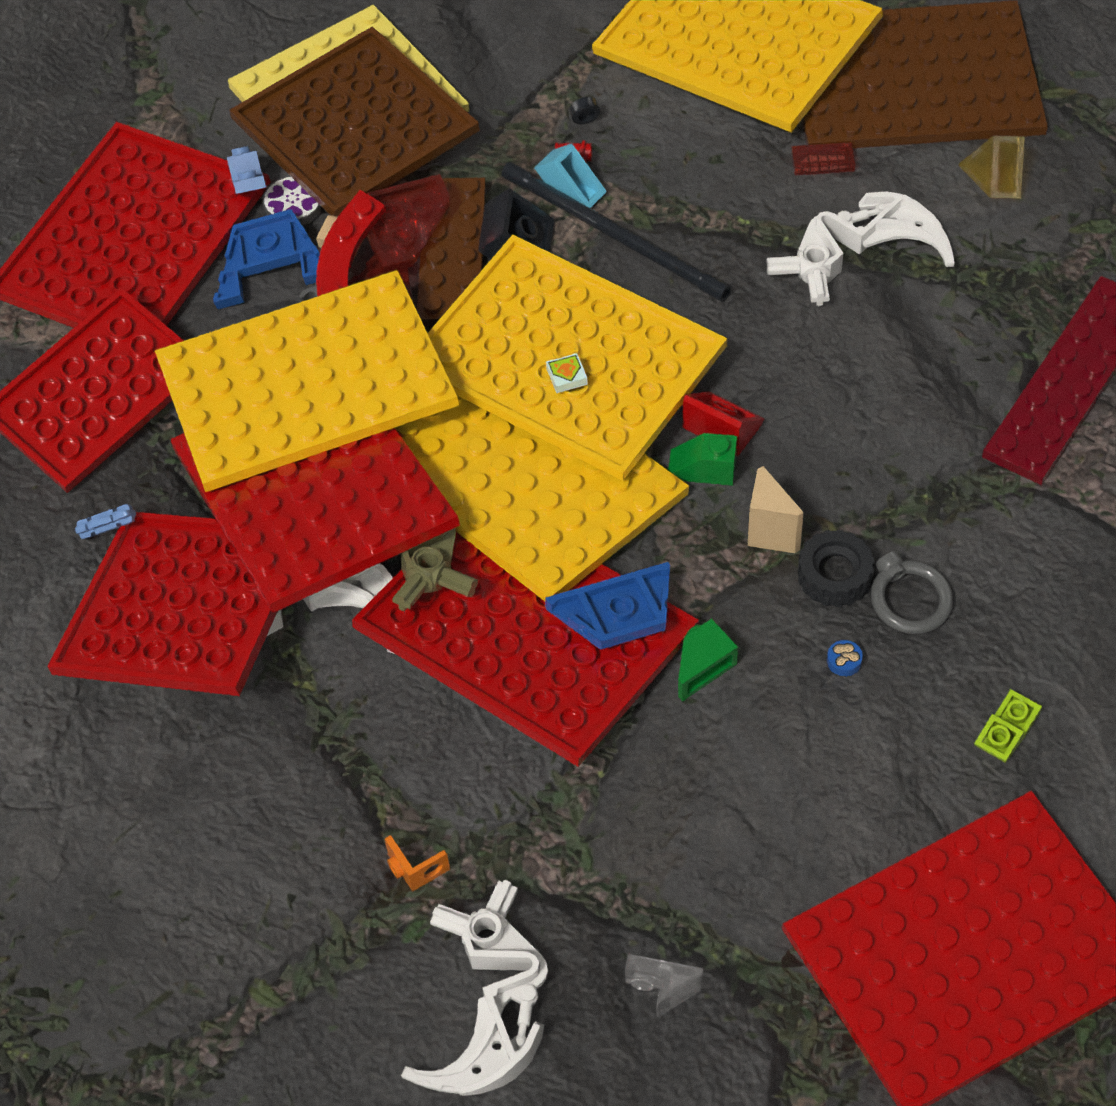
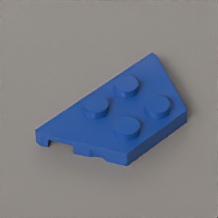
M665 562L546 597L545 608L600 650L665 631L670 564Z

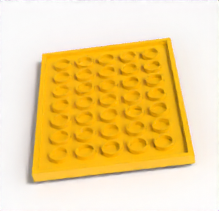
M630 0L592 44L593 54L792 132L882 18V8L861 0Z
M512 235L428 332V336L457 396L622 481L681 407L685 395L691 394L727 347L726 337L515 235ZM577 353L587 375L588 385L556 393L546 369V362Z
M398 270L155 350L205 492L459 406L456 392Z
M457 396L459 406L395 427L458 515L460 526L455 528L456 532L543 601H545L546 597L569 591L686 497L689 492V485L645 453L622 481Z

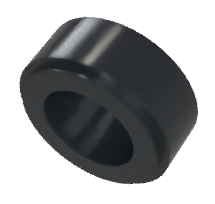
M583 97L571 104L569 112L574 123L588 124L599 116L600 108L595 98Z

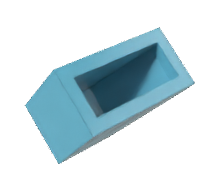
M572 143L552 150L534 167L545 183L589 208L607 192Z

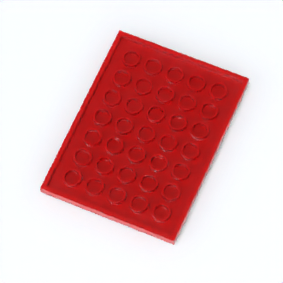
M116 122L0 268V300L74 328L117 290L122 288L167 326L229 241L233 225L243 222L270 185L269 175L262 173L266 185L265 188L236 194L227 160Z
M395 428L208 492L204 490L185 434L183 433L170 439L175 453L272 613L460 526L458 515Z
M457 532L451 569L478 580L475 594L472 597H467L442 587L435 592H423L411 609L402 611L399 609V605L393 603L392 600L406 582L401 569L352 619L353 628L577 767L581 765L682 648L684 636L687 635V632L693 626L699 624L697 618L667 602L665 631L600 650L547 611L545 601ZM601 564L570 590L621 575Z
M1032 791L797 915L782 925L783 932L897 1106H930L1116 1000V903Z

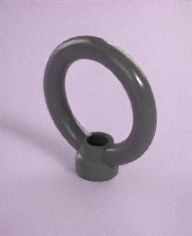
M897 551L887 553L876 562L875 568L879 573L872 584L871 601L875 612L885 624L903 633L924 634L937 629L947 620L953 606V594L948 581L938 570L923 562L903 561ZM905 574L922 576L936 588L939 595L938 608L933 615L923 620H907L899 617L886 603L885 589L887 584L901 579Z

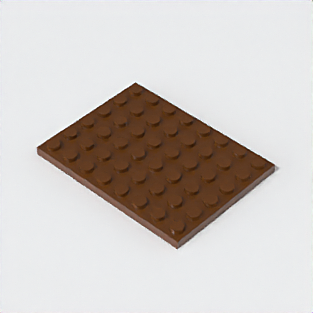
M1017 0L882 10L880 21L802 118L808 152L1046 135L1048 127Z

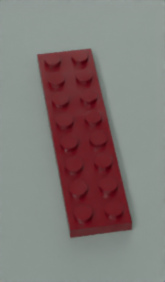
M1100 276L984 448L982 458L1042 486L1116 372V282Z

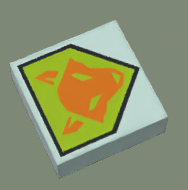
M577 353L546 362V369L556 393L588 385L587 375Z

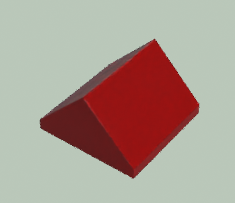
M710 391L686 394L683 400V429L697 436L703 433L737 436V456L740 455L765 419Z

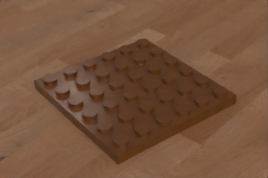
M373 26L229 110L231 119L323 209L333 216H339L359 190L373 197L480 131L479 122Z

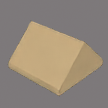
M764 466L757 469L749 511L748 546L796 553L800 551L804 512Z

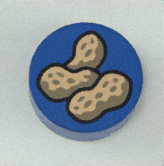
M837 641L828 650L827 665L833 673L839 676H851L861 668L862 650L852 641Z

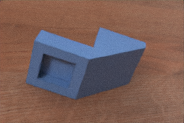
M249 146L232 149V156L226 158L235 193L239 194L265 188L266 185L261 172L257 151L250 152Z

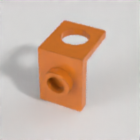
M390 835L384 839L387 853L390 857L387 859V863L397 879L403 876L412 892L450 870L448 854L445 850L412 868L393 837ZM439 864L433 871L424 874L430 867Z

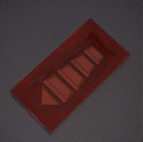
M852 142L792 146L791 148L794 175L855 171Z

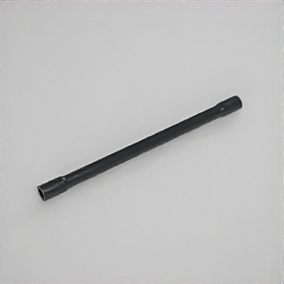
M510 161L504 166L501 173L502 178L516 186L534 193L696 285L701 291L720 302H724L730 295L731 285L717 277L704 273L534 177L532 173Z

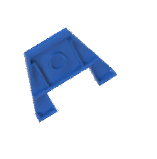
M292 209L233 225L225 253V268L223 271H220L218 279L220 283L219 290L213 297V302L217 309L244 303L242 277L259 274L293 263L301 262L302 276L306 285L316 283L320 252L310 240Z

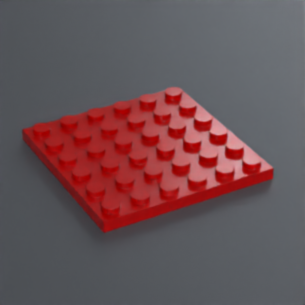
M136 512L133 523L119 527L47 667L52 675L240 696L277 612L272 613L216 519Z

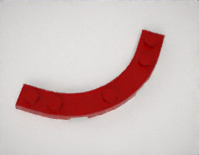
M362 190L358 191L340 213L324 240L317 264V296L349 286V269L356 251L369 231L386 212L383 203Z

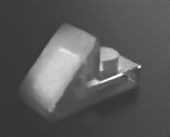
M628 954L625 966L626 983H630L639 990L651 991L654 988L660 989L657 999V1017H660L701 991L703 968Z

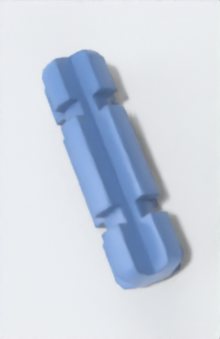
M124 504L116 507V509L113 508L91 516V518L88 517L78 521L75 531L81 539H88L95 536V534L99 535L133 523L136 511L130 504Z

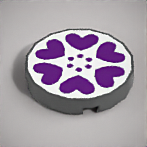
M291 176L276 180L268 186L263 194V207L266 215L292 209L303 226L311 223L321 213V206Z

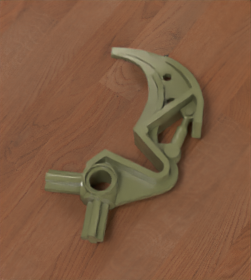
M455 528L401 553V567L406 582L392 599L393 603L399 605L400 610L406 611V609H411L423 592H435L442 587L467 597H472L475 594L478 580L451 569L456 537Z

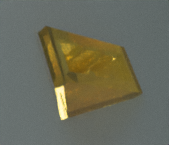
M992 136L958 165L989 198L1021 199L1025 137Z

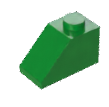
M703 433L671 449L668 471L686 482L733 486L737 436Z
M712 618L702 625L697 624L687 632V635L684 636L678 677V697L682 702L737 665L738 646Z

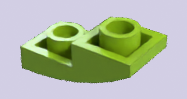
M1010 689L995 715H991L974 745L1006 763L1042 711V706Z

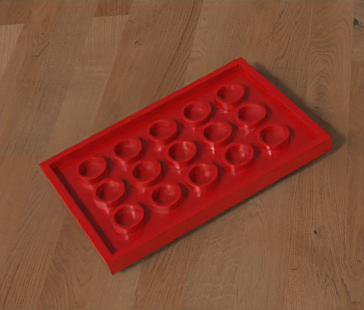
M120 288L0 391V433L68 493L172 401L155 350L184 340L124 289Z

